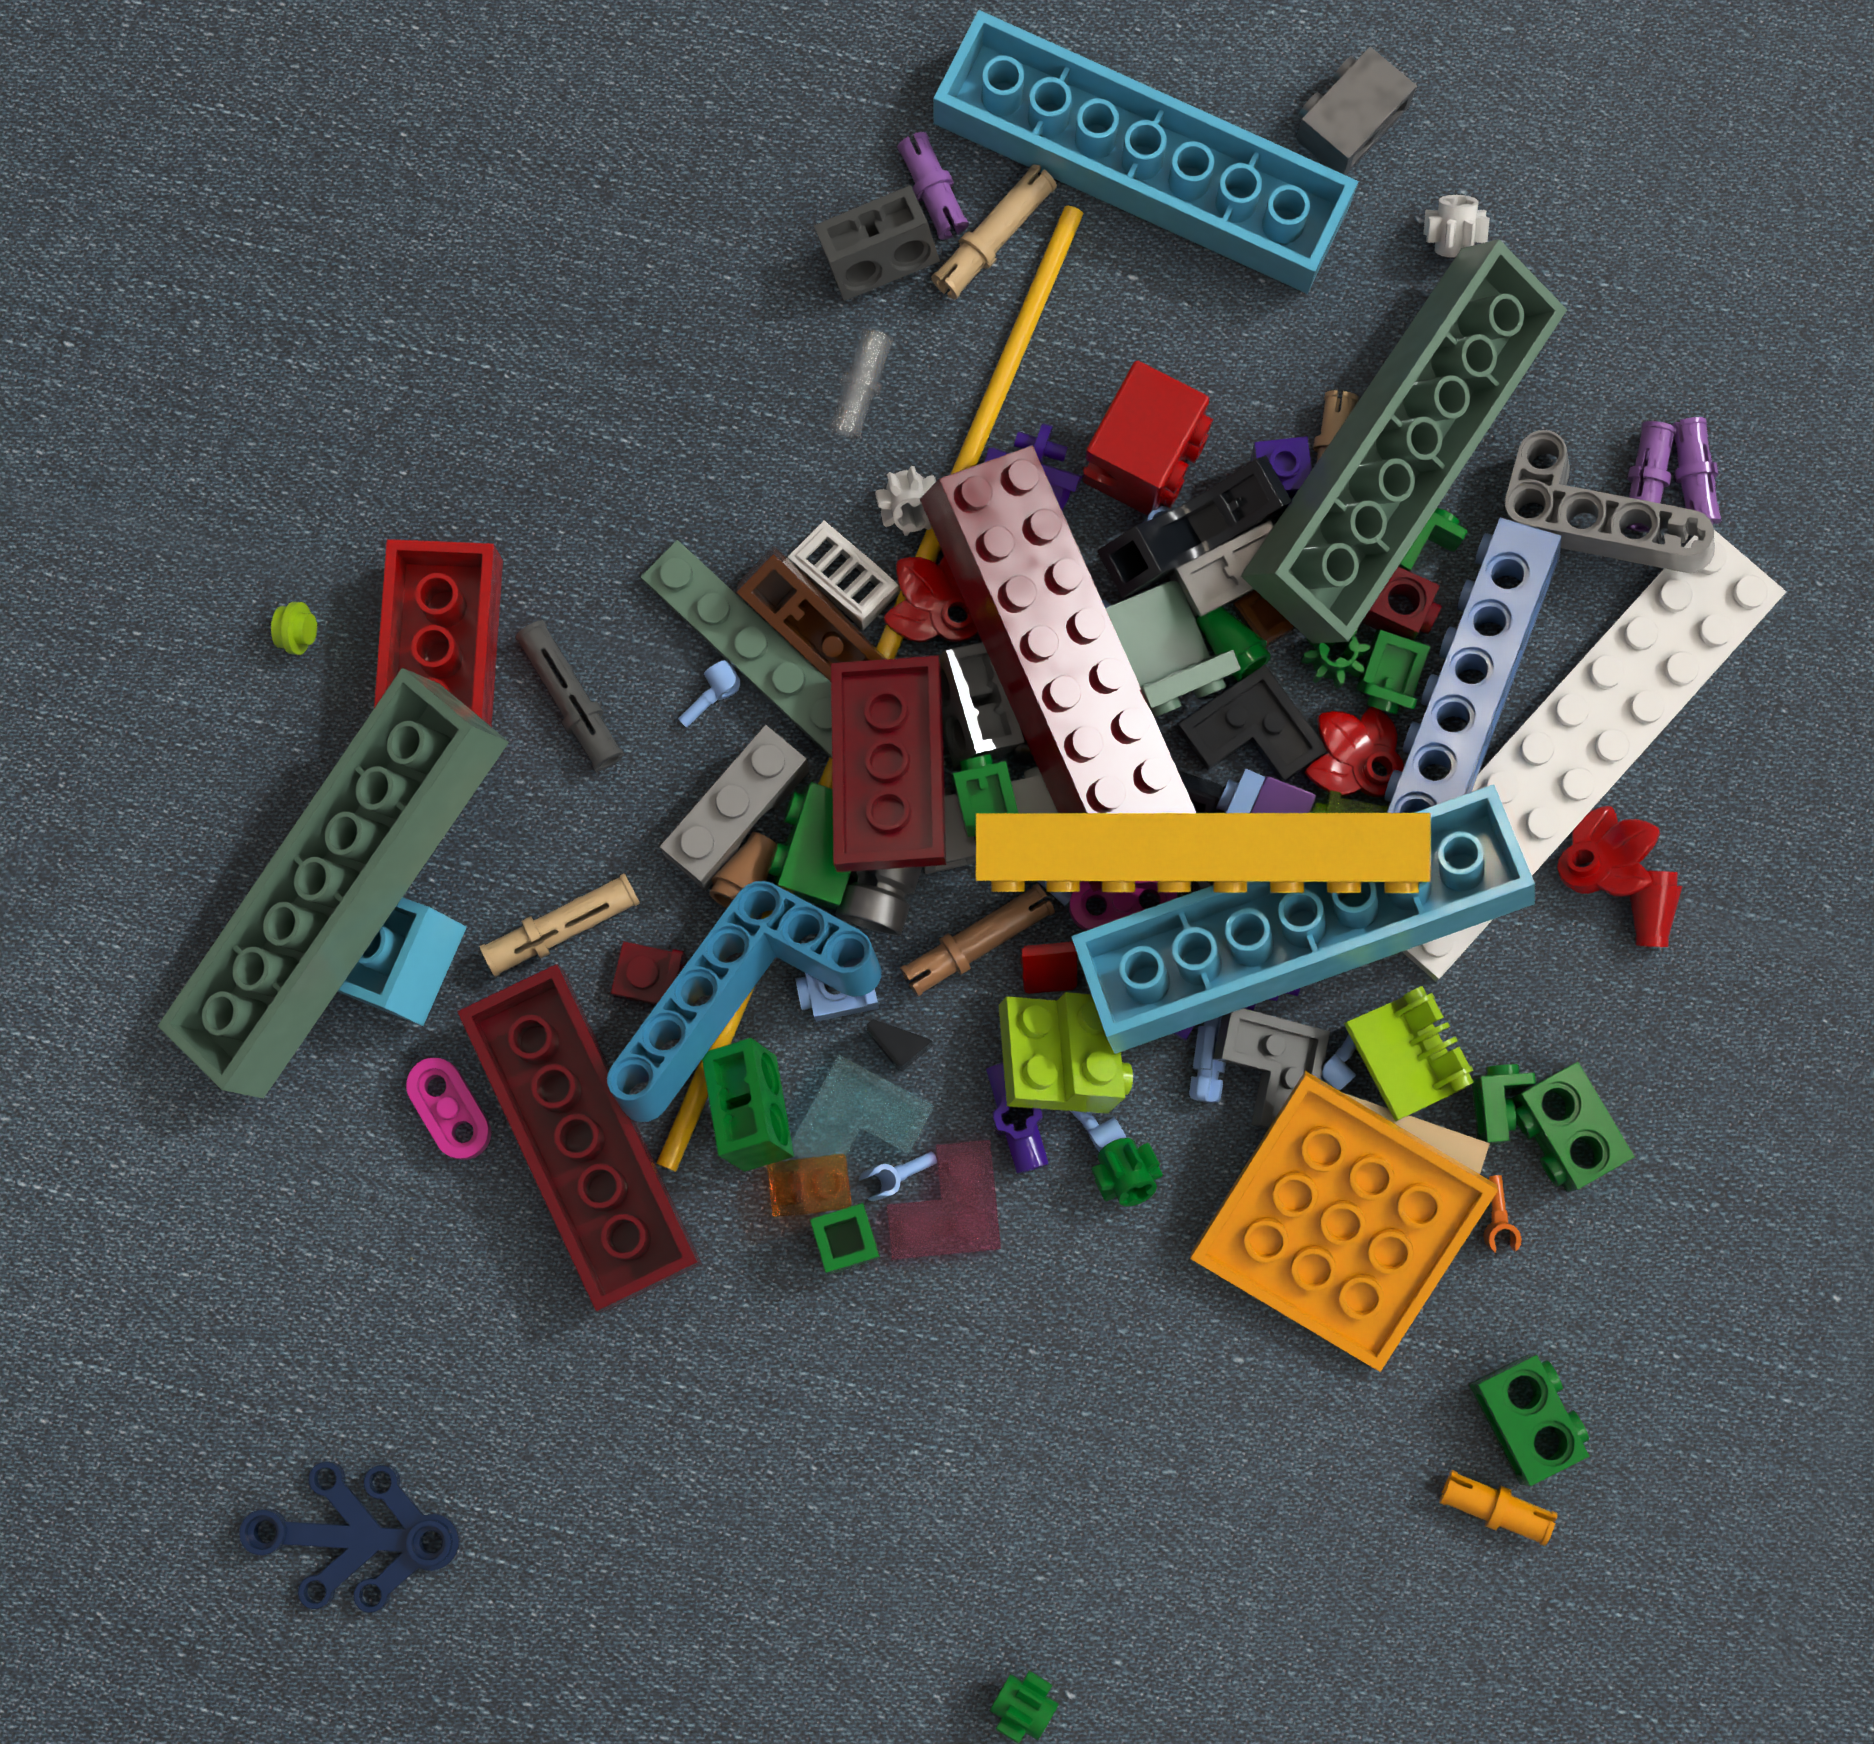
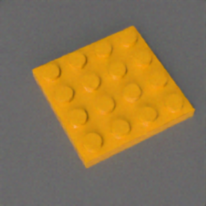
M1304 1071L1193 1248L1190 1259L1381 1372L1494 1198L1498 1187L1497 1184L1309 1072Z

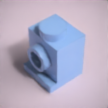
M863 958L848 960L843 967H853L860 963ZM806 973L805 977L795 979L801 1009L812 1008L816 1022L879 1009L875 989L866 995L852 997L843 993L831 994L827 992L825 983Z

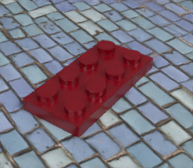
M939 656L831 663L833 855L836 871L848 872L946 865L942 693Z

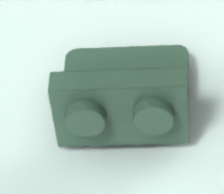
M1176 581L1164 583L1105 608L1153 717L1181 707L1182 705L1178 697L1193 691L1197 699L1225 688L1226 685L1223 677L1241 670L1234 650L1209 656L1187 598L1180 584Z

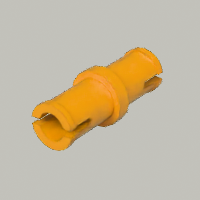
M1451 1470L1439 1500L1440 1504L1449 1505L1485 1520V1527L1497 1531L1500 1526L1539 1542L1542 1546L1547 1545L1556 1524L1554 1522L1558 1516L1557 1512H1550L1511 1496L1512 1490L1500 1485L1498 1489H1494L1462 1476L1454 1470Z

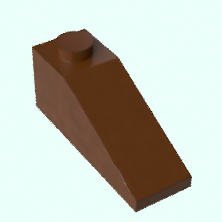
M774 545L737 583L736 593L830 681L831 663L886 659L817 586Z

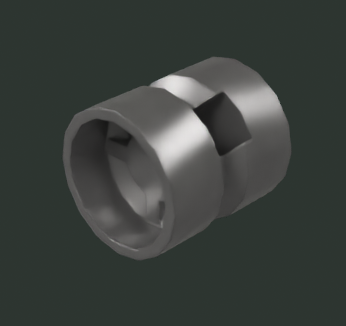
M922 867L851 871L850 874L854 877V883L846 885L841 904L837 907L835 915L840 919L863 928L901 936L910 908L904 897L906 894L915 892Z

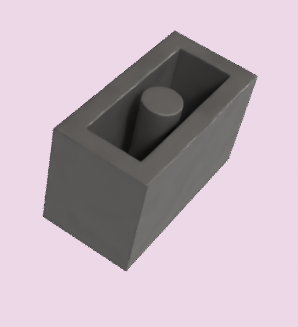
M1371 46L1358 60L1353 56L1346 59L1332 78V82L1335 84L1324 96L1318 92L1315 93L1298 114L1301 123L1296 140L1327 167L1344 175L1358 163L1410 107L1417 88L1415 83Z

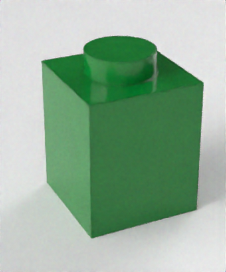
M863 1203L810 1219L824 1269L828 1275L881 1259Z

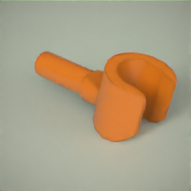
M1502 1175L1489 1176V1180L1497 1184L1498 1191L1491 1201L1492 1222L1484 1230V1242L1490 1250L1496 1253L1495 1235L1502 1229H1508L1510 1232L1511 1249L1516 1252L1521 1246L1522 1238L1519 1230L1508 1222Z

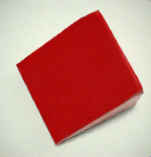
M1073 942L1028 945L1021 949L1020 958L1025 993L1067 991L1076 988L1077 951Z

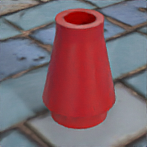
M1647 871L1652 879V885L1630 895L1636 932L1635 945L1668 947L1669 935L1683 886H1677L1678 872Z

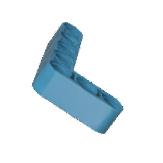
M755 881L746 885L736 895L611 1066L607 1076V1084L622 1111L631 1120L649 1122L658 1118L666 1110L775 957L845 995L857 997L872 992L878 986L881 979V966L868 936L859 929L773 883ZM773 910V913L768 917L756 920V917L761 913ZM809 934H818L814 940L808 943H799L803 937ZM743 953L737 960L724 963L730 955ZM863 958L860 963L853 967H843L848 960ZM711 995V998L705 1004L693 1006L699 998ZM672 1039H680L673 1048L661 1050L666 1042ZM648 1082L641 1092L629 1095L635 1085Z

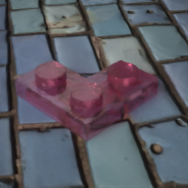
M990 1140L936 1145L941 1200L887 1205L892 1260L1001 1250Z

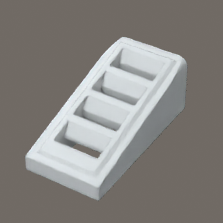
M823 521L787 557L862 630L900 593L899 585L826 521ZM825 540L833 545L815 565L807 560ZM842 554L847 560L829 578L825 576L822 572ZM856 567L861 574L843 591L837 585ZM871 581L876 587L858 604L852 598Z

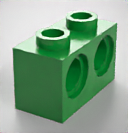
M752 1038L708 1051L702 1061L718 1156L744 1172L794 1157L777 1056Z
M1578 1061L1512 1097L1517 1107L1515 1111L1518 1127L1528 1139L1535 1137L1545 1154L1544 1157L1540 1158V1162L1546 1175L1556 1187L1563 1185L1567 1193L1584 1187L1635 1158ZM1546 1092L1558 1094L1565 1102V1115L1560 1121L1550 1119L1542 1109V1099ZM1576 1139L1586 1141L1593 1150V1162L1588 1169L1578 1167L1571 1159L1570 1148Z
M1525 1355L1469 1384L1520 1485L1531 1487L1590 1457L1583 1444L1589 1441L1586 1428L1574 1410L1567 1413L1557 1394L1563 1390V1386L1557 1372L1548 1360L1541 1362L1538 1355ZM1518 1376L1526 1378L1533 1390L1531 1401L1523 1408L1514 1406L1508 1397V1387L1511 1381ZM1548 1426L1557 1434L1559 1445L1553 1456L1544 1459L1536 1452L1534 1439L1539 1430Z

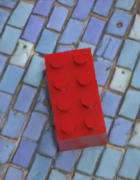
M387 539L374 708L401 668H404L441 684L492 727L503 559L494 544Z

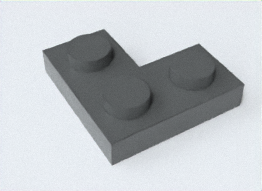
M1245 1008L1222 1016L1213 1059L1262 1072L1251 1125L1269 1129L1304 1071L1321 1080L1330 1031Z

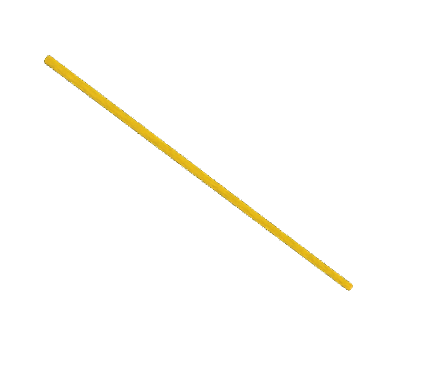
M1064 206L951 474L978 464L1083 217V212L1076 207ZM931 526V529L926 530L915 557H922L935 563L941 547ZM901 591L894 607L906 600ZM886 624L876 649L886 659H895L904 637L895 633ZM829 757L818 784L833 789L832 758ZM773 910L763 912L761 919L771 915ZM754 988L708 1051L731 1044ZM702 1060L698 1064L656 1163L675 1172L679 1167L708 1098Z

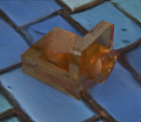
M844 1154L783 1160L767 1165L773 1217L805 1215L851 1207L847 1160Z

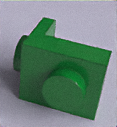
M1436 508L1398 567L1410 572L1427 539L1451 552H1455L1468 531L1458 525L1459 520L1453 514Z
M1377 629L1364 665L1365 670L1361 674L1356 688L1370 695L1367 705L1396 715L1400 705L1414 709L1418 699L1413 696L1431 646Z

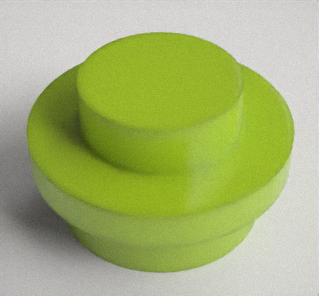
M294 601L287 606H280L275 610L271 622V636L277 648H283L288 654L292 655L303 654L308 646L315 641L317 621L304 602Z

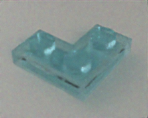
M838 1055L792 1139L794 1156L836 1177L861 1130L909 1155L935 1106Z

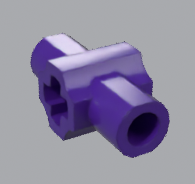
M1000 1063L986 1068L997 1109L992 1113L993 1123L997 1134L1006 1136L1016 1173L1021 1174L1049 1165L1037 1126L1043 1118L1041 1109L1029 1108L1033 1116L1026 1119L1025 1129L1022 1131H1014L1013 1123L1005 1126L1002 1118L1009 1114V1106H1007L1004 1065Z

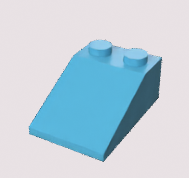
M402 897L337 992L424 1026L467 927L428 906Z

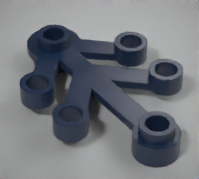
M332 1461L319 1463L312 1468L309 1474V1485L316 1494L325 1496L349 1525L286 1521L281 1513L273 1509L254 1511L243 1520L239 1531L240 1541L247 1551L255 1555L274 1553L284 1544L348 1548L322 1572L311 1575L301 1582L298 1589L299 1600L309 1609H319L328 1605L334 1598L335 1589L378 1551L402 1552L378 1577H371L361 1581L354 1590V1602L360 1610L367 1613L381 1610L389 1602L390 1593L418 1568L433 1571L447 1566L455 1558L460 1544L459 1533L454 1523L440 1514L424 1515L400 1487V1476L397 1470L389 1465H379L371 1468L365 1475L364 1488L368 1495L375 1499H382L404 1529L382 1527L346 1485L343 1468L338 1463ZM324 1468H330L336 1475V1483L331 1489L321 1487L318 1482V1475ZM379 1471L386 1472L391 1478V1486L385 1493L378 1492L373 1486V1478ZM263 1521H270L275 1526L276 1534L270 1542L263 1541L258 1535L259 1525ZM428 1531H434L441 1537L442 1544L437 1552H429L423 1545V1537ZM313 1581H319L325 1586L326 1594L320 1602L313 1601L308 1595V1587ZM369 1584L376 1585L381 1591V1599L374 1606L367 1604L363 1598V1590Z

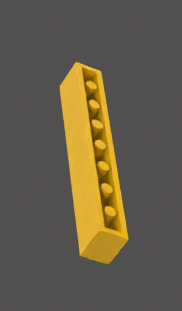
M976 813V881H991V892H1025V881H1046V892H1080V881H1102V892H1135V881H1157V892H1191V881H1214L1213 892L1245 893L1247 892V881H1269L1270 893H1304V882H1327V893H1361V882H1384V893H1419V882H1431V813Z

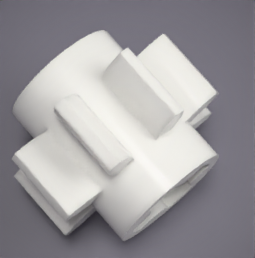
M1447 195L1439 199L1438 210L1425 211L1423 235L1427 236L1426 242L1435 243V253L1455 258L1461 248L1473 246L1475 242L1485 243L1488 241L1490 218L1486 217V210H1478L1479 202L1477 199L1465 195Z
M911 466L909 470L900 471L896 474L889 472L887 474V490L880 489L875 492L878 507L882 509L883 525L888 527L895 523L899 529L903 530L904 536H908L910 532H916L923 528L931 529V524L920 502V498L936 482L935 477L931 475L923 479L916 472L915 466Z

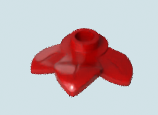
M945 556L939 566L933 561L922 557H908L897 561V581L906 600L885 614L883 620L891 630L910 641L918 643L931 640L937 636L950 642H963L972 638L978 632ZM953 606L961 607L966 613V620L960 623L952 621L948 616V609Z
M1372 706L1366 710L1360 720L1354 715L1343 711H1331L1320 714L1317 718L1318 729L1328 754L1314 761L1305 770V774L1320 788L1340 797L1351 795L1358 791L1372 797H1385L1387 785L1393 771L1403 772L1404 769L1401 757L1395 752L1398 734L1392 720L1380 709ZM1378 762L1382 764L1387 770V776L1375 774L1372 769V763Z
M1611 806L1600 807L1589 812L1573 830V845L1568 847L1558 860L1557 868L1561 881L1575 892L1582 894L1594 893L1601 889L1610 895L1622 897L1648 888L1652 885V879L1640 862L1657 843L1660 836L1659 828L1639 819H1626L1618 822L1616 813ZM1592 862L1586 867H1578L1580 864Z

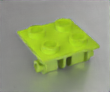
M1423 986L1406 993L1398 1000L1344 1023L1395 1122L1474 1083L1469 1074L1474 1069L1468 1064L1460 1047L1449 1052L1446 1049L1458 1042L1456 1036L1444 1042L1439 1036V1033L1451 1027L1449 1023L1446 1022L1437 1027L1433 1025V1023L1444 1017L1434 1000L1433 993L1427 995Z

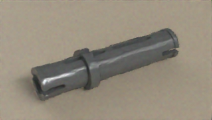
M543 620L536 621L521 629L516 634L515 639L523 648L539 675L541 682L564 717L562 725L566 732L575 735L596 772L605 770L617 763L624 756V752L618 747L601 718L604 713L603 709L597 701L592 702L573 672L572 667L549 633ZM545 657L549 658L566 688L562 687ZM573 703H576L594 735H591Z

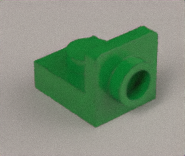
M991 754L959 762L961 772L953 773L950 775L952 786L955 787L967 838L976 836V813H1018L1006 761L993 764Z
M1518 1064L1486 1067L1487 1076H1481L1473 1080L1472 1090L1477 1139L1488 1142L1490 1145H1500L1510 1141L1509 1131H1515L1516 1129L1515 1105L1512 1098L1505 1099V1090L1523 1089L1536 1084L1535 1073L1520 1074Z

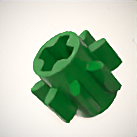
M1357 630L1349 642L1313 644L1307 639L1308 643L1314 646L1315 649L1304 653L1301 663H1312L1316 671L1313 677L1314 683L1320 681L1322 677L1333 679L1336 689H1339L1344 684L1346 672H1349L1354 677L1359 678L1365 669L1362 664L1356 661V658L1366 655L1370 650V645L1358 643L1357 638L1354 636ZM1337 645L1344 652L1334 663L1326 656Z
M1120 1138L1104 1146L1098 1154L1100 1164L1091 1169L1095 1176V1183L1104 1201L1107 1202L1117 1197L1119 1203L1126 1207L1135 1206L1148 1200L1157 1189L1154 1180L1163 1176L1159 1168L1160 1163L1150 1143L1143 1144L1138 1148L1135 1141L1131 1138Z
M1028 1671L1023 1681L1010 1673L989 1710L1001 1718L996 1730L1018 1744L1025 1733L1038 1741L1059 1705L1058 1702L1047 1696L1052 1684L1031 1671Z

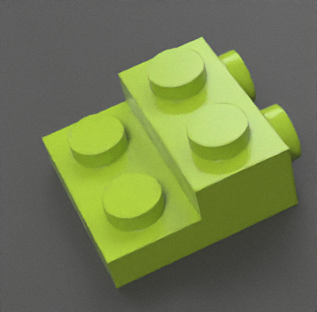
M1065 992L1057 1001L1006 996L999 1004L1007 1106L1108 1114L1125 1099V1095L1129 1094L1133 1084L1132 1067L1129 1063L1122 1062L1121 1052L1114 1053L1103 1029L1092 994Z

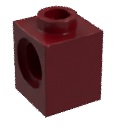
M1397 567L1361 623L1376 630H1383L1410 640H1414L1419 631L1429 634L1442 605L1433 602L1440 585L1401 567ZM1395 594L1406 596L1412 602L1414 612L1408 615L1394 612L1388 603V597Z

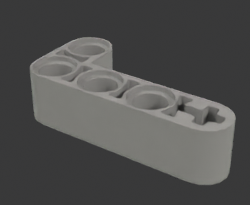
M1538 430L1530 433L1523 439L1517 453L1505 498L1508 520L1561 535V548L1685 573L1700 571L1710 564L1715 549L1714 527L1711 520L1704 513L1682 507L1567 486L1570 465L1564 440L1557 433L1550 430ZM1542 454H1550L1557 458L1556 463L1546 469H1538L1531 465L1532 461ZM1528 503H1538L1544 507L1543 512L1534 518H1523L1517 514L1519 509ZM1581 513H1590L1597 518L1591 527L1585 529H1578L1569 524L1573 517ZM1634 523H1642L1650 528L1649 533L1640 539H1630L1622 534L1628 525ZM1662 528L1668 529V534L1664 533L1665 544H1661ZM1688 535L1698 537V540L1693 541L1691 548L1681 547V543L1687 541Z

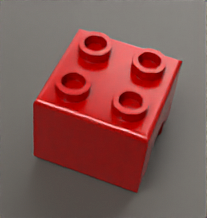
M1135 361L1087 447L1086 460L1090 463L1087 467H1084L1082 481L1147 516L1152 510H1157L1162 504L1171 508L1185 482L1183 478L1189 467V464L1185 463L1186 459L1195 464L1209 438L1207 433L1214 420L1206 415L1209 397L1141 361Z

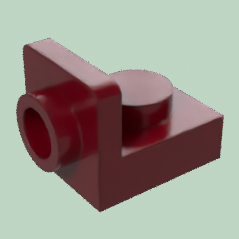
M623 941L611 994L620 998L657 1005L686 965L688 957L681 950L673 949L671 952Z

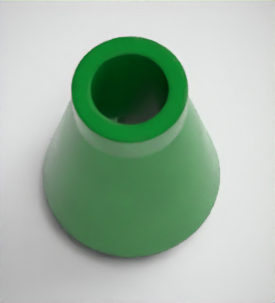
M1223 606L1197 618V626L1203 632L1214 655L1234 650L1241 670L1227 677L1233 676L1237 682H1240L1263 665H1266L1270 660L1271 654L1265 648L1267 641L1227 612Z

